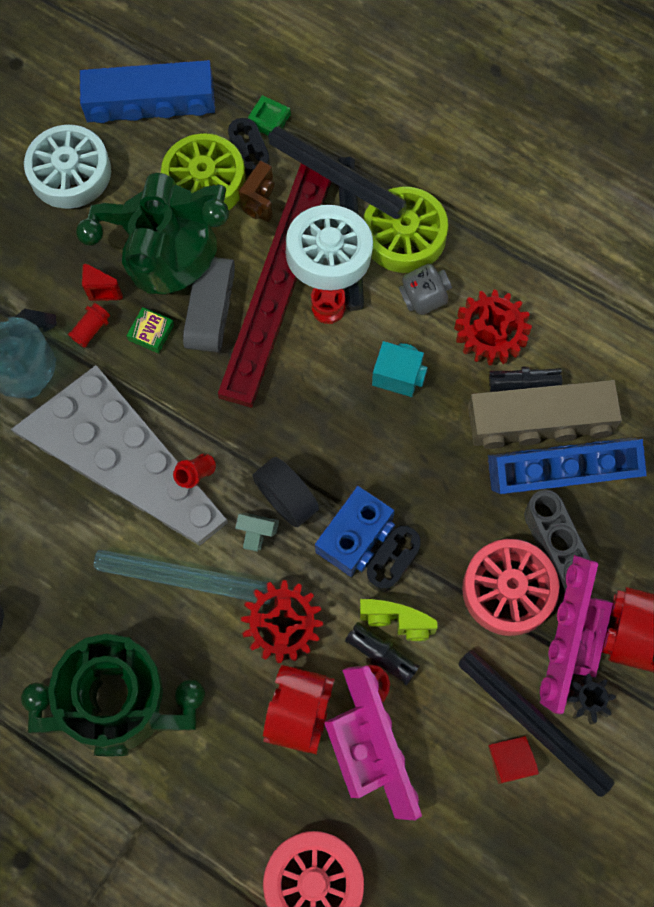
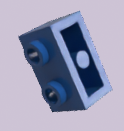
M357 486L315 543V552L350 577L354 575L357 569L363 572L374 557V553L371 552L378 540L384 543L395 528V524L392 523L394 510Z

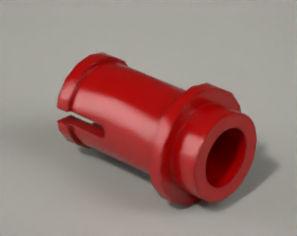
M93 303L91 307L87 306L85 308L87 311L72 331L67 334L83 348L87 347V344L103 325L107 326L109 324L107 320L110 314L96 303Z
M202 453L192 460L178 462L173 471L174 481L181 487L193 488L199 483L200 479L210 476L215 472V460L211 455L206 454L205 456V453Z

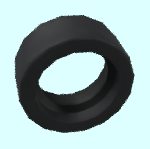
M278 457L271 458L253 473V480L259 490L275 510L292 526H301L319 510V505L308 487Z

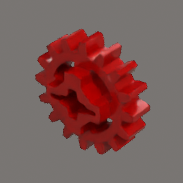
M493 290L491 297H486V294L480 291L477 301L468 297L465 305L466 308H459L457 315L459 319H456L454 330L460 331L457 333L456 342H465L464 354H468L471 351L476 353L475 362H478L483 356L487 357L488 365L493 364L494 358H499L502 364H506L509 357L508 354L517 358L521 351L520 347H526L529 340L527 335L530 334L532 325L526 323L530 314L529 312H520L523 303L521 300L514 304L510 302V293H507L504 298H499L497 290ZM479 313V319L474 320L473 324L470 325L471 319ZM512 330H515V336L507 342V335H510Z
M281 580L279 589H275L272 582L266 583L267 593L263 594L255 589L253 595L256 598V602L244 603V606L250 610L249 616L240 617V621L249 623V629H246L241 634L242 637H253L254 640L249 646L250 650L253 651L259 647L263 648L261 652L262 659L266 660L271 653H275L276 663H282L284 654H288L291 661H296L297 650L300 649L308 654L310 652V648L306 644L308 640H319V637L313 633L314 627L323 626L322 621L314 620V614L318 613L321 607L310 606L309 602L314 596L312 593L304 596L300 595L301 584L298 583L292 590H289L287 580ZM275 597L273 608L266 614L258 613L260 607L268 599ZM290 598L300 604L305 616H298L292 609ZM280 610L284 611V617L296 620L298 623L284 626L282 632H279L277 625L265 622L264 619L278 617ZM257 627H265L272 635V645L262 639ZM297 629H304L302 636L295 643L287 646L289 644V637Z

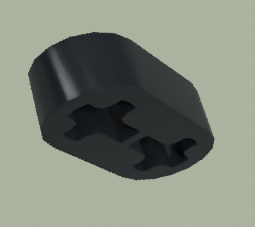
M238 118L232 121L228 128L229 140L241 153L245 174L249 177L257 166L252 161L250 162L249 154L254 153L257 161L261 160L270 165L269 153L256 124L249 118ZM244 131L248 135L249 142L244 143L242 136L238 135V133Z
M408 526L395 528L370 561L367 567V581L374 590L379 592L392 590L416 558L420 550V537L414 529ZM405 537H409L411 539L410 546L413 549L410 551L405 548L399 557L393 555L398 545L395 539L403 540ZM388 561L392 562L393 565L389 573L392 579L384 578L381 582H378L376 580L377 573L374 569L377 567L382 570Z

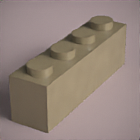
M615 380L471 394L468 404L473 445H483L485 449L500 448L505 443L519 442L520 445L528 446L537 444L542 439L555 438L556 442H567L582 435H590L594 439L605 438L612 435L622 421Z

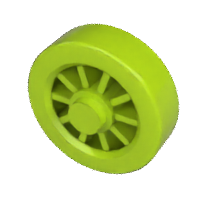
M200 133L179 140L167 151L161 164V173L170 176L176 185L190 190L191 193L206 186H225L224 203L228 206L229 210L240 200L239 190L246 182L244 161L241 153L229 140L215 134Z
M406 186L388 189L389 192L406 201L407 209L399 219L392 218L371 204L368 205L363 219L368 224L373 236L371 258L378 265L390 271L409 273L423 265L433 264L442 254L447 239L448 218L442 204L430 193L419 188ZM392 242L388 249L382 246L384 244ZM414 245L420 252L412 253L411 246ZM401 247L405 249V254L396 253V251Z

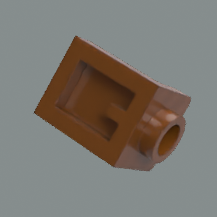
M261 160L239 190L240 203L243 211L254 219L261 218L269 222L273 215L272 203L268 198L274 189L275 182L273 181L272 166Z

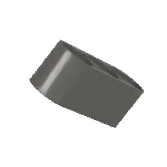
M214 257L211 266L198 280L193 282L183 335L185 349L216 353L221 351L234 281L235 262L233 259Z
M540 490L530 499L525 508L524 517L538 548L554 564L559 578V591L565 595L567 588L566 573L569 566L572 565L574 555L591 559L561 498L551 490ZM537 504L548 506L552 516H540L535 511L534 506ZM557 536L564 539L568 546L567 550L560 551L555 549L551 544V537Z

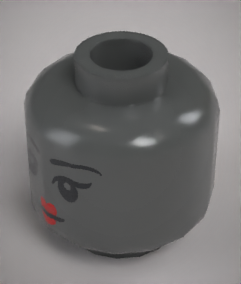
M432 264L423 265L405 274L402 278L403 285L399 286L408 310L410 312L415 310L419 315H425L446 305L448 302L446 291L452 289L445 270L437 272Z

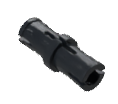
M521 367V370L489 371L490 392L562 385V375H560L562 370L561 368L529 370V367Z
M357 622L353 627L354 630L350 631L347 635L345 642L370 658L372 665L381 666L407 686L420 665L415 664L392 647L394 643L390 640L383 641L362 626L360 622Z

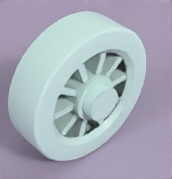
M59 125L42 132L31 142L24 158L25 174L33 191L43 202L57 208L70 209L89 204L103 193L111 177V163L102 140L93 131L78 125ZM82 177L87 178L88 180L86 182H83ZM71 185H78L77 187L70 188Z
M319 205L303 211L291 222L286 235V260L292 273L303 283L322 290L343 289L359 281L369 268L373 249V236L368 224L354 211L337 205Z

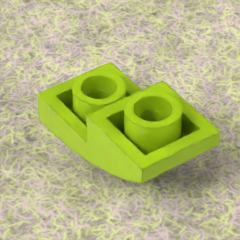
M360 599V621H368L369 626L391 625L390 620H397L398 635H406V640L408 641L429 640V635H435L438 629L435 619L411 607L389 601Z

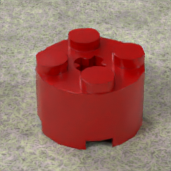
M625 587L624 591L617 590L612 600L613 606L610 615L616 617L614 629L609 628L606 632L602 653L608 654V661L654 673V661H652L654 657V594Z
M281 665L275 683L279 684V688L275 689L267 710L263 742L317 755L321 735H323L325 728L324 722L327 719L328 713L326 710L331 699L335 679L329 678L326 675Z

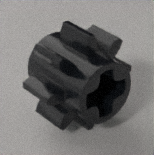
M587 674L583 678L584 686L574 681L570 684V689L575 693L573 697L567 699L566 704H573L576 710L573 714L574 719L582 715L588 716L589 724L593 725L597 722V712L604 717L612 714L606 706L609 701L616 698V695L608 694L604 688L607 685L606 679L595 683L592 682L591 675ZM593 692L596 695L593 700L595 704L587 707L584 703L587 699L586 694Z

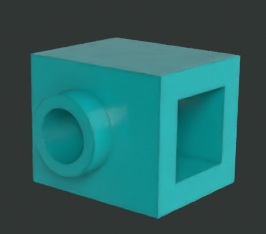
M383 341L373 370L372 386L412 397L415 386H423L428 367L422 365L424 353L409 344L395 345Z

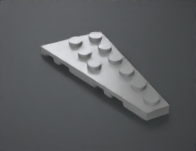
M96 365L11 429L17 436L36 445L50 456L56 457L69 465L73 470L111 493L127 500L139 510L145 511L199 546L228 524L227 519L198 485L193 488H185L176 484L173 478V471L178 461Z

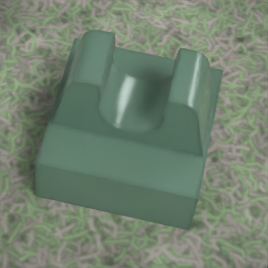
M246 512L238 514L235 529L246 531L243 549L256 552L261 550L264 536L272 537L276 535L279 520Z

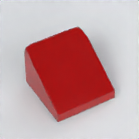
M83 264L82 286L90 301L123 299L117 279L88 264Z
M526 736L488 745L498 784L539 774Z

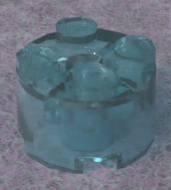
M8 317L9 321L0 322V393L9 397H25L30 399L38 396L53 377L56 358L37 325L24 318Z

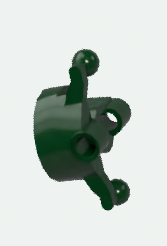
M152 173L146 178L143 191L127 200L124 204L102 203L92 205L88 218L80 221L76 227V235L78 240L84 245L94 246L103 238V228L99 222L105 221L115 225H122L129 234L122 249V265L134 284L149 294L175 292L198 280L211 266L217 252V237L211 227L222 226L229 218V209L224 203L226 187L223 185L206 186L191 193L190 190L176 185L170 176L163 173Z
M106 633L84 638L66 650L53 668L49 688L39 682L29 684L22 692L21 703L29 711L27 733H67L88 749L94 750V756L115 757L128 756L129 749L135 748L151 737L154 731L196 730V709L203 703L205 691L203 686L195 680L183 681L175 691V700L178 706L183 709V715H161L159 708L163 687L160 670L146 649L132 641V638ZM101 675H123L121 678L124 679L128 688L127 700L120 708L122 711L114 716H99L102 710L97 703V693L103 684V681L100 680ZM50 705L51 713L54 717L42 718V711Z

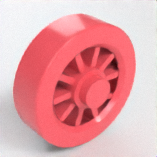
M502 539L489 543L474 555L465 572L462 590L465 605L477 623L499 635L518 636L535 630L551 615L558 601L560 585L554 564L541 549L523 540ZM511 560L520 563L518 569H512ZM502 561L504 571L502 572L495 563ZM527 566L533 573L525 576L522 570ZM488 570L496 579L483 577L482 575ZM537 580L539 588L528 586V583ZM479 586L494 588V591L480 596ZM526 595L538 597L536 604L534 605ZM497 598L500 602L495 612L492 613L486 608L484 603ZM517 602L528 612L526 615L519 617ZM504 604L510 607L511 619L498 616Z
M321 831L302 832L285 840L271 855L263 878L264 898L267 907H289L283 896L299 892L301 898L294 907H300L305 900L311 901L310 907H316V901L319 900L322 901L325 907H332L326 898L327 893H331L343 898L338 907H360L364 894L362 867L354 851L340 838ZM312 850V867L307 868L299 854ZM318 850L331 855L323 868L317 867ZM293 858L303 871L300 875L285 869ZM336 859L341 865L343 872L328 876L326 871ZM282 875L297 880V886L282 890ZM346 878L345 892L330 887L331 881Z

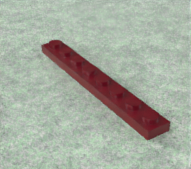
M302 163L299 166L218 391L219 399L250 408L254 405L298 279L292 273L286 260V235L291 222L303 211L311 207L324 205L332 182Z

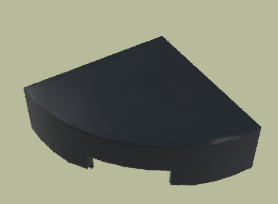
M25 308L8 322L9 333L16 335H27V329L42 328L43 332H46L57 326L55 314Z

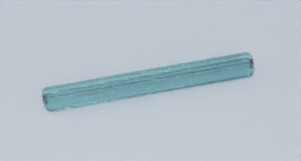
M98 550L94 558L93 566L97 571L256 602V598L253 595L255 589L263 594L267 593L266 583L268 582L106 550ZM272 598L268 599L264 604H270Z

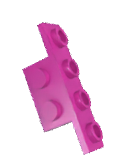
M574 555L572 565L569 566L566 573L567 588L564 601L560 604L557 612L558 626L555 639L549 646L548 656L550 661L546 677L540 685V704L556 714L564 713L573 673L579 675L590 674L591 677H596L613 603L607 600L591 597L598 563Z
M367 665L348 667L342 671L355 708L324 723L350 797L361 798L384 786L394 818L415 821L422 817L418 805V794L410 783L405 769L404 755L398 748L391 729V718L385 711L378 693V681Z

